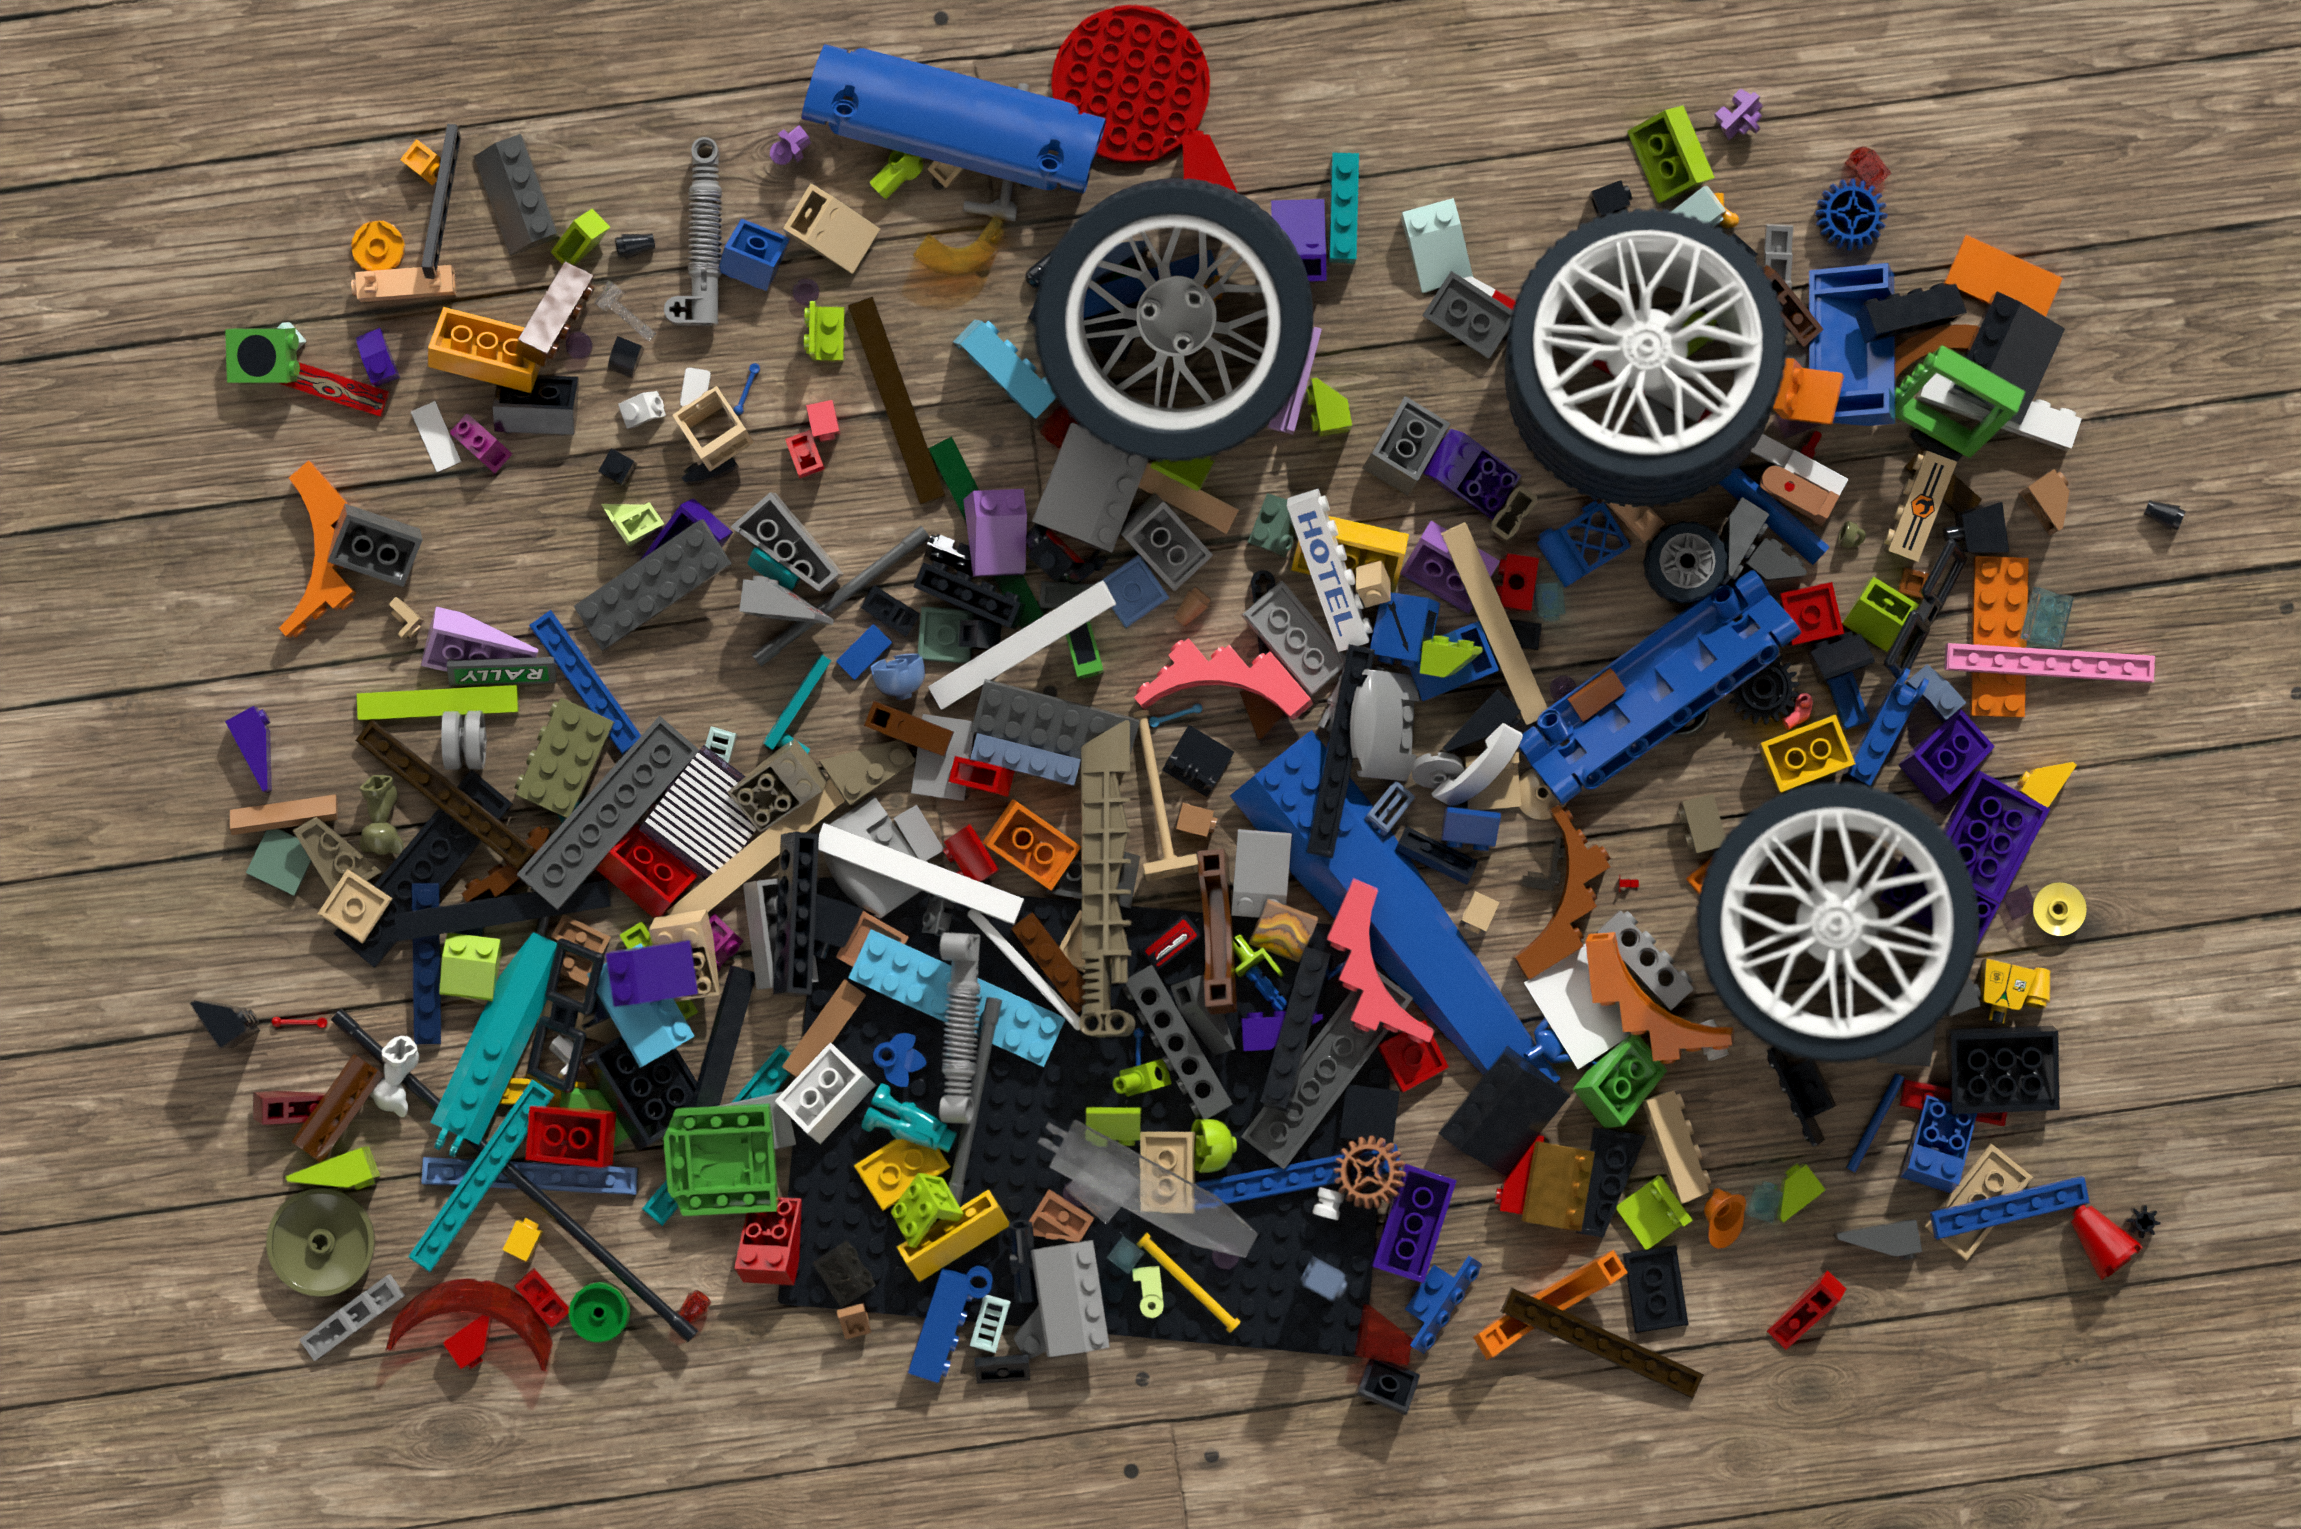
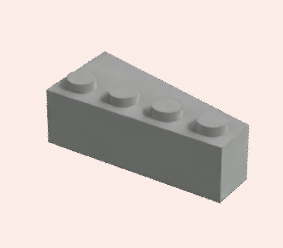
M770 492L731 526L736 532L746 537L750 542L768 553L772 558L790 569L818 591H825L844 575L776 493Z

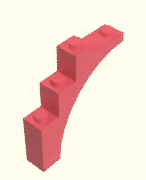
M1189 638L1185 641L1180 640L1173 645L1168 656L1174 664L1171 667L1169 665L1163 667L1157 673L1158 677L1153 682H1146L1136 691L1137 695L1134 697L1142 709L1145 710L1161 698L1183 689L1197 686L1223 685L1241 688L1262 696L1279 707L1292 721L1313 705L1310 697L1271 652L1266 655L1262 653L1257 656L1252 662L1253 666L1249 668L1230 645L1226 648L1222 646L1211 655L1212 659L1208 661Z
M1353 878L1327 936V940L1332 941L1330 946L1344 952L1346 948L1351 950L1339 976V980L1343 981V987L1357 992L1358 988L1362 990L1351 1015V1020L1355 1022V1027L1369 1032V1029L1376 1031L1381 1021L1384 1022L1383 1027L1390 1031L1398 1033L1400 1029L1409 1033L1408 1038L1421 1044L1423 1040L1430 1042L1434 1033L1433 1029L1414 1019L1397 1004L1386 990L1376 971L1370 950L1369 927L1371 911L1378 888Z

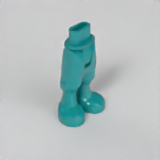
M881 1083L871 1104L897 1114L900 1120L890 1118L880 1111L869 1107L861 1128L865 1131H872L875 1127L886 1128L890 1130L891 1135L897 1140L904 1139L932 1148L935 1151L939 1148L949 1152L957 1133L947 1129V1124L917 1108L915 1103L904 1102L901 1104L890 1095V1087Z

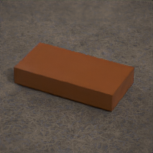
M1610 668L1567 700L1578 717L1584 722L1626 692V689L1615 672Z

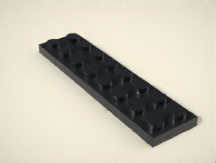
M472 769L457 786L499 821L513 805L510 800ZM438 808L403 852L375 883L374 886L393 898V900L365 942H359L340 928L333 934L372 967L376 968L398 942L393 914L412 911V883H439L440 892L482 841L441 808Z

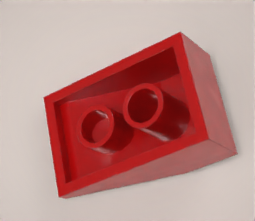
M530 1106L525 1160L600 1168L613 1165L617 1112L584 1108Z

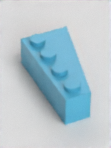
M974 319L953 343L959 349L961 347L968 352L969 358L976 365L985 369L987 375L998 386L1003 387L1010 398L1031 418L1036 419L1056 398L1051 390L1050 382L1047 383L1045 377L1040 379L1034 373L1037 368L1027 358L1022 361L1015 354L1018 349L1009 340L1003 342L997 336L999 330L991 322L987 321L984 323Z

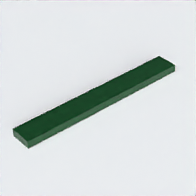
M951 436L929 447L928 450L966 522L963 499L972 491L980 490ZM1023 574L994 576L1003 595L1008 591L1020 596L1019 602L1026 604L1018 623L1021 630L1044 616Z

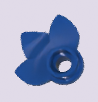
M898 1034L890 1042L881 1043L874 1050L873 1058L875 1063L884 1069L886 1079L896 1086L907 1087L909 1083L908 1072L917 1071L927 1063L923 1055L912 1048L916 1036L912 1034ZM885 1050L892 1053V1058L889 1061H885L882 1058V1053Z

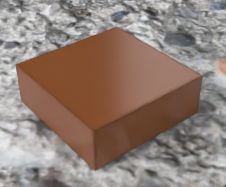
M1904 567L1898 592L1907 597L1924 600L1921 589L1929 573Z

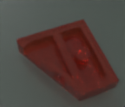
M1364 1304L1355 1356L1408 1365L1412 1348L1410 1344L1413 1339L1372 1306Z

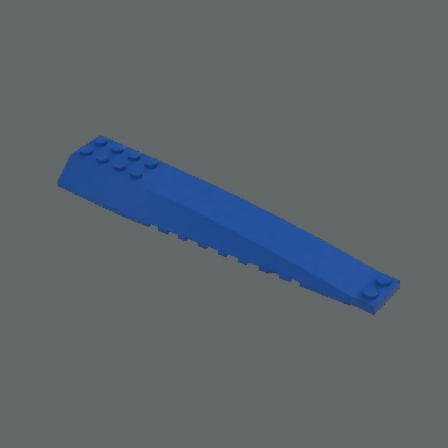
M1312 730L1230 795V798L1257 831L1292 833L1289 871L1316 901L1324 906L1334 919L1353 878L1378 888L1371 911L1369 927L1370 950L1373 960L1381 966L1386 974L1403 991L1413 997L1412 1000L1420 1007L1422 1012L1439 1027L1440 1031L1458 1047L1457 1049L1482 1075H1484L1507 1045L1523 1058V1053L1536 1046L1530 1034L1411 859L1395 850L1398 840L1391 830L1383 836L1378 827L1375 829L1372 827L1373 823L1370 820L1367 822L1364 819L1373 808V805L1350 777L1333 858L1330 859L1306 853L1327 750ZM1378 811L1375 813L1377 818L1380 816ZM1543 1055L1529 1062L1555 1083L1561 1079Z

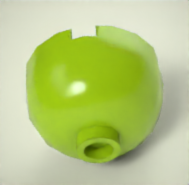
M1195 1120L1191 1132H1195V1170L1199 1172L1219 1171L1231 1160L1232 1153L1236 1152V1139L1232 1137L1230 1130L1225 1124L1218 1120Z

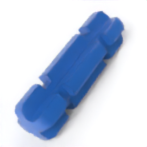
M1258 966L1251 967L1246 972V976L1251 982H1255V987L1267 1001L1270 1000L1271 1006L1276 1012L1282 1011L1288 1005L1287 1001L1283 996L1278 995V990L1266 976L1263 977V972Z

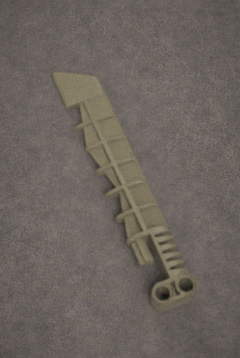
M1128 720L1112 727L1081 747L1082 959H1085V965L1082 966V969L1085 970V975L1082 976V979L1085 980V985L1082 986V989L1085 990V995L1082 996V999L1085 1000V1005L1082 1006L1079 1028L1083 1033L1097 1038L1125 1037L1130 1035L1135 1029V1020L1130 1014L1120 1010H1111L1110 958H1112V983L1124 984L1128 983V957L1131 956V950L1128 948L1124 926H1130L1131 921L1122 920L1117 896L1131 894V890L1117 889L1122 865L1131 864V859H1123L1128 834L1131 833V829L1128 828L1123 803H1129L1130 798L1121 797L1116 773L1130 772V722ZM1123 1016L1125 1024L1122 1029L1117 1030L1115 1026L1116 1020ZM1097 1017L1099 1025L1096 1030L1091 1031L1089 1027L1090 1021Z

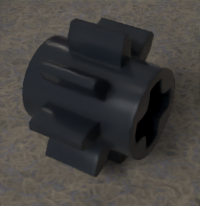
M2142 1205L2141 1211L2131 1208L2130 1210L2133 1215L2131 1218L2125 1219L2132 1226L2128 1230L2129 1233L2137 1230L2139 1231V1238H2144L2145 1232L2155 1235L2154 1226L2161 1224L2159 1221H2155L2154 1218L2157 1211L2147 1212V1205ZM2144 1216L2145 1219H2148V1224L2142 1226L2137 1221Z

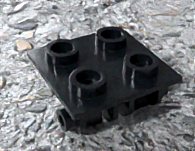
M1188 725L1167 759L1162 771L1208 797L1233 756L1234 751Z

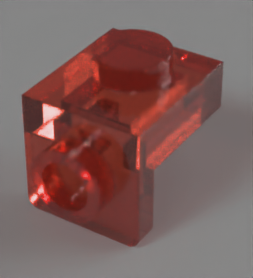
M1061 405L1046 420L1040 431V434L1049 443L1054 444L1059 449L1063 444L1070 424L1079 425L1070 417L1069 411Z

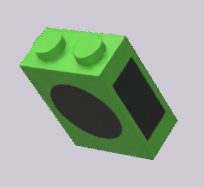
M296 328L225 329L227 383H287L297 381L300 366L296 357V350L299 346Z
M1090 621L1065 635L1077 679L1081 680L1103 674V666Z

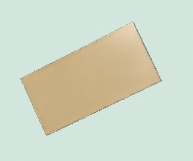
M1990 1143L1960 1180L1958 1187L1947 1196L1937 1210L2023 1190L2033 1177ZM1930 1218L1924 1225V1228L1934 1235ZM1994 1226L1939 1240L1967 1261Z

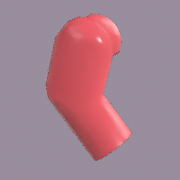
M1801 693L1796 699L1793 713L1782 718V723L1787 730L1809 719L1813 706L1811 695Z

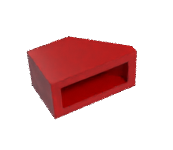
M955 756L948 782L1008 797L1015 771Z
M490 1310L443 1342L460 1369L466 1366L472 1369L483 1361L481 1355L487 1351L493 1318Z

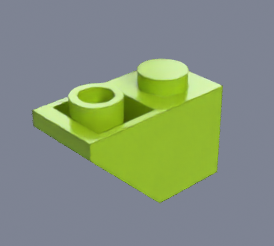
M1433 636V639L1423 642L1420 673L1444 678L1455 675L1480 655L1483 647L1473 646L1474 642L1469 640H1458V643L1449 642V637Z

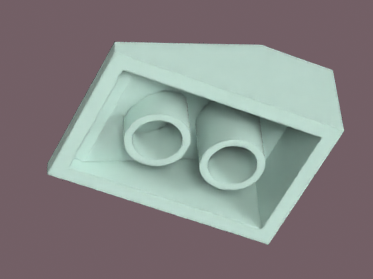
M1454 198L1402 212L1401 220L1422 293L1439 289L1450 271H1453L1462 278L1473 277Z

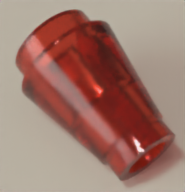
M695 1289L693 1293H688L677 1314L682 1315L690 1324H693L710 1310L709 1306L712 1302L704 1293Z

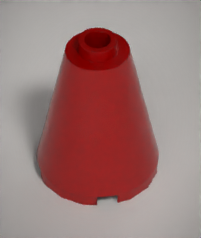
M2082 1205L2071 1214L2074 1217L2071 1224L2101 1281L2131 1260V1255L2135 1252L2138 1254L2143 1249L2137 1240L2092 1205L2088 1208Z

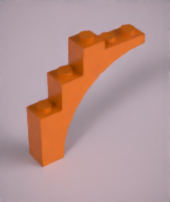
M309 460L289 477L300 493L310 515L314 532L315 556L311 578L304 596L294 612L279 627L280 631L288 638L292 636L296 638L307 629L305 624L312 618L315 620L320 618L327 611L326 606L328 604L336 611L340 608L344 610L354 602L353 596L357 594L336 570L338 567L341 569L344 567L327 561L335 526L344 504L349 505V503Z
M1615 932L1588 934L1586 950L1592 1002L1600 1003L1601 1006H1610L1619 1001L1623 1032L1640 1035L1650 1030L1653 1061L1670 1064L1680 1059L1682 1049H1686L1688 1052L1699 1051L1702 1047L1723 1050L1733 1044L1735 1038L1733 1027H1711L1692 1023L1671 1014L1650 999L1639 988L1628 972L1619 952Z

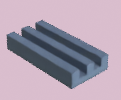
M1395 780L1364 819L1367 822L1370 820L1373 823L1372 827L1375 829L1378 827L1381 830L1380 833L1384 836L1415 799V796ZM1395 789H1397L1399 791L1397 795L1393 798V800L1377 818L1375 816V813L1379 810V808L1383 805V803L1387 800L1391 793ZM1404 795L1407 798L1389 822L1384 824L1382 821Z

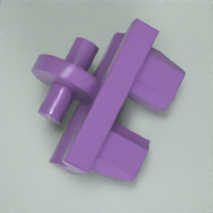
M1740 89L1732 98V102L1738 107L1733 113L1725 107L1715 113L1714 117L1720 125L1723 135L1728 140L1738 131L1744 135L1749 129L1754 133L1760 130L1756 122L1762 117L1759 111L1763 108V105L1759 101L1760 96L1755 92L1750 95Z
M797 126L790 133H787L785 129L779 132L780 141L774 143L770 149L772 161L778 165H785L791 161L793 156L797 162L804 158L801 151L809 146L811 141L801 126Z

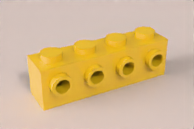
M989 1190L960 1207L963 1216L958 1222L939 1220L934 1223L916 1248L910 1247L907 1241L897 1246L906 1264L919 1282L1009 1226L1008 1219Z

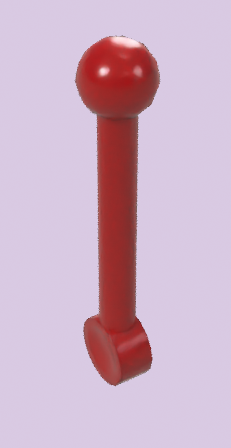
M274 1017L271 1024L274 1027L281 1025H317L320 1028H325L328 1025V1021L323 1017L318 1020H290Z

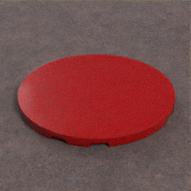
M1114 6L1087 17L1065 38L1053 65L1051 80L1052 98L1074 104L1081 115L1084 112L1106 118L1104 133L1095 156L1123 164L1146 163L1174 152L1183 145V135H1188L1189 131H1194L1198 128L1209 101V68L1199 42L1176 18L1148 6Z

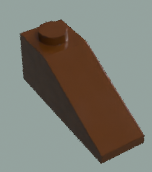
M1766 265L1763 268L1764 273L1772 282V290H1776L1778 295L1777 299L1782 307L1781 317L1785 319V327L1804 347L1824 329L1774 269Z

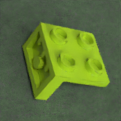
M810 301V308H805L804 321L806 327H809V334H804V350H806V354H809L812 361H844V307H818L815 301Z
M922 1173L916 1175L891 1210V1214L906 1241L913 1248L917 1247L937 1218L958 1222L963 1216V1212L942 1177Z
M1661 1176L1655 1177L1620 1202L1616 1207L1618 1213L1646 1250L1680 1226L1684 1227L1693 1221Z

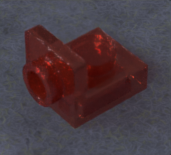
M1865 146L1853 150L1849 155V159L1844 162L1847 168L1854 170L1861 181L1866 182L1865 186L1867 189L1872 185L1876 188L1891 174L1875 150Z

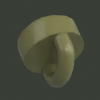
M1846 521L1839 531L1837 543L1839 546L1847 549L1859 546L1865 541L1866 533L1863 529L1858 528L1856 523Z

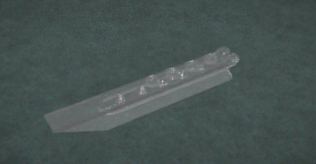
M1074 1120L1068 1133L1048 1123L1046 1128L1051 1133L1065 1138L1060 1147L1052 1144L1046 1138H1040L1038 1141L1039 1144L1056 1153L1049 1166L1050 1168L1192 1245L1244 1258L1247 1256L1258 1233L1217 1196L1077 1120Z

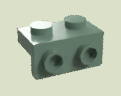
M1267 493L1249 537V544L1286 557L1293 545V538L1296 533L1287 509V499Z

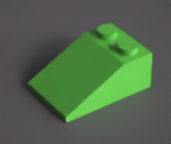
M1630 1034L1592 1066L1573 1090L1604 1128L1624 1126L1668 1070L1660 1061H1653L1651 1049L1639 1035Z

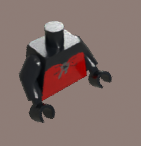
M1036 523L1026 535V543L1030 548L1029 558L1056 582L1078 584L1091 575L1094 570L1100 571L1108 560V557L1104 560L1099 559L1097 556L1101 550H1095L1088 562L1083 561L1050 529Z

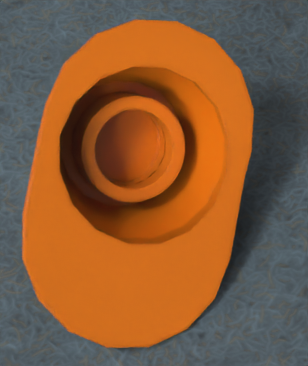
M1716 1188L1713 1191L1712 1197L1706 1202L1704 1215L1709 1222L1708 1238L1713 1247L1717 1249L1725 1248L1731 1245L1741 1233L1746 1207V1199L1743 1195H1733Z

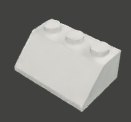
M829 1043L775 1102L807 1134L821 1144L875 1087V1084L832 1043Z

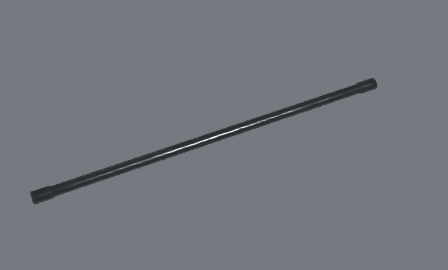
M340 1009L332 1017L331 1021L384 1066L385 1062L382 1060L381 1051L384 1048L368 1035L343 1009ZM409 1072L401 1083L435 1112L441 1100ZM482 1138L479 1145L465 1139L479 1153L482 1152L488 1143L484 1138ZM510 1162L506 1164L501 1172L662 1317L687 1343L691 1341L698 1333V1330L668 1306Z

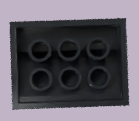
M1997 291L1991 296L1964 358L2025 391L2017 413L2010 419V421L2021 425L2065 328L2022 302ZM1954 382L1949 387L1948 392L1988 411L1996 407Z
M2054 1026L1946 1029V1057L1952 1114L2060 1110L2058 1030Z
M621 1035L582 1059L583 1064L611 1109L617 1112L616 1117L637 1151L665 1135L677 1108L691 1107L697 1081L676 1047L646 1065L639 1067Z
M1507 1045L1442 1125L1438 1134L1460 1151L1506 1176L1571 1095Z

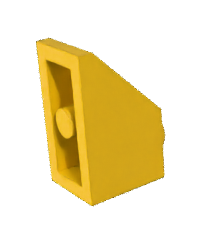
M2069 762L2033 769L2030 772L2025 771L2017 782L2020 786L2017 791L2049 807L2077 764Z

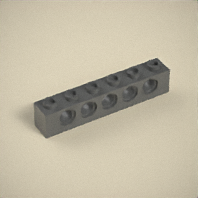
M1150 965L1129 977L1128 983H1125L1126 986L1122 989L1130 1002L1135 999L1140 1008L1135 1012L1142 1024L1148 1023L1153 1032L1149 1036L1156 1048L1162 1046L1166 1056L1162 1059L1169 1071L1176 1070L1180 1077L1176 1083L1183 1095L1189 1093L1193 1102L1189 1105L1197 1118L1202 1116L1203 1119H1208L1231 1106L1232 1103L1154 967ZM1147 989L1153 990L1157 995V1000L1152 1005H1146L1141 1000L1142 992ZM1162 1012L1170 1017V1024L1163 1029L1158 1028L1154 1022L1155 1016ZM1172 1036H1179L1184 1042L1183 1048L1178 1052L1171 1051L1168 1047V1040ZM1187 1059H1192L1197 1064V1070L1192 1075L1184 1074L1181 1069L1183 1061ZM1201 1082L1207 1083L1210 1086V1094L1206 1098H1199L1195 1094V1087Z

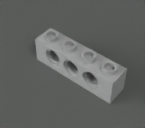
M1619 910L1595 933H1616L1619 952L1625 965L1668 1011H1671L1694 989L1690 985L1693 980L1684 970L1678 972L1672 964L1675 962L1665 950L1661 953L1654 946L1656 940L1646 930L1642 933L1635 926L1638 921L1628 911L1623 913ZM1626 931L1631 932L1635 936V942L1631 947H1626L1621 941V936ZM1644 951H1648L1653 955V962L1648 967L1640 963L1639 958ZM1664 970L1668 971L1672 977L1671 983L1667 986H1662L1658 981L1659 973Z

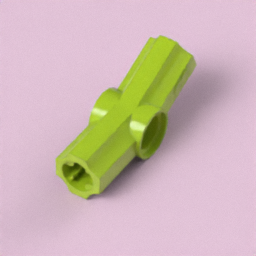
M893 150L888 159L889 163L869 183L883 198L887 199L906 179L912 180L921 173L923 157Z

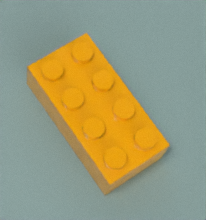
M446 307L442 309L428 347V367L528 393L532 392L541 366L515 354L518 338L525 327Z

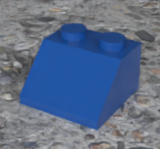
M741 218L724 247L719 264L720 272L730 278H735L755 288L767 291L776 276L790 238Z
M1447 807L1444 809L1441 841H1446L1447 847L1462 848L1463 844L1473 845V850L1489 851V847L1496 846L1501 813Z

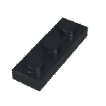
M1408 826L1405 827L1395 849L1465 885L1470 881L1478 863L1477 860L1447 847Z

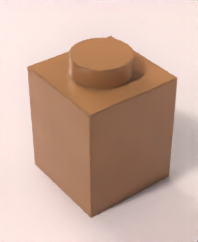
M1183 803L1176 830L1207 838L1208 832L1214 833L1217 818L1212 817L1214 812L1212 810Z

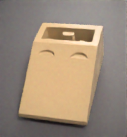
M810 184L783 230L788 236L854 274L879 233L880 228L833 196Z
M707 909L655 917L649 928L653 945L691 940L698 994L673 998L674 1001L678 1002L720 995L714 939Z

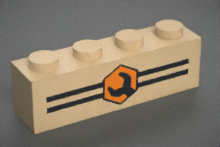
M1923 451L1922 455H1917L1913 464V469L1916 470L1913 480H1907L1903 490L1906 498L1903 505L1898 504L1893 519L1897 520L1893 530H1888L1884 539V544L1887 545L1886 551L1919 562L1957 464L1956 461L1929 451Z

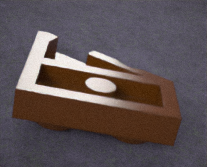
M1243 690L1239 692L1256 737L1260 740L1285 713L1262 696Z

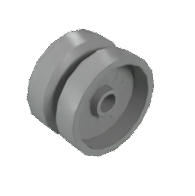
M445 711L443 713L441 741L445 770H460L463 765L464 755L469 769H484L487 733L483 711H468L465 715L464 726L462 716L458 711Z

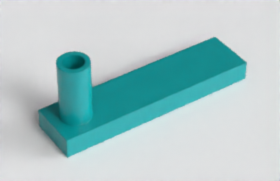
M820 654L762 742L764 745L773 750L775 746L781 748L794 739L785 731L832 660ZM797 741L808 754L810 748Z

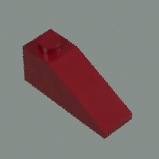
M294 1091L253 1092V1119L262 1125L304 1123L325 1093Z

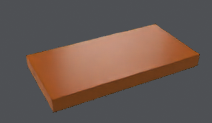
M1965 235L1944 283L1946 286L1956 283L1960 292L1987 304L1991 296L1998 291L2022 302L2046 317L2063 278Z

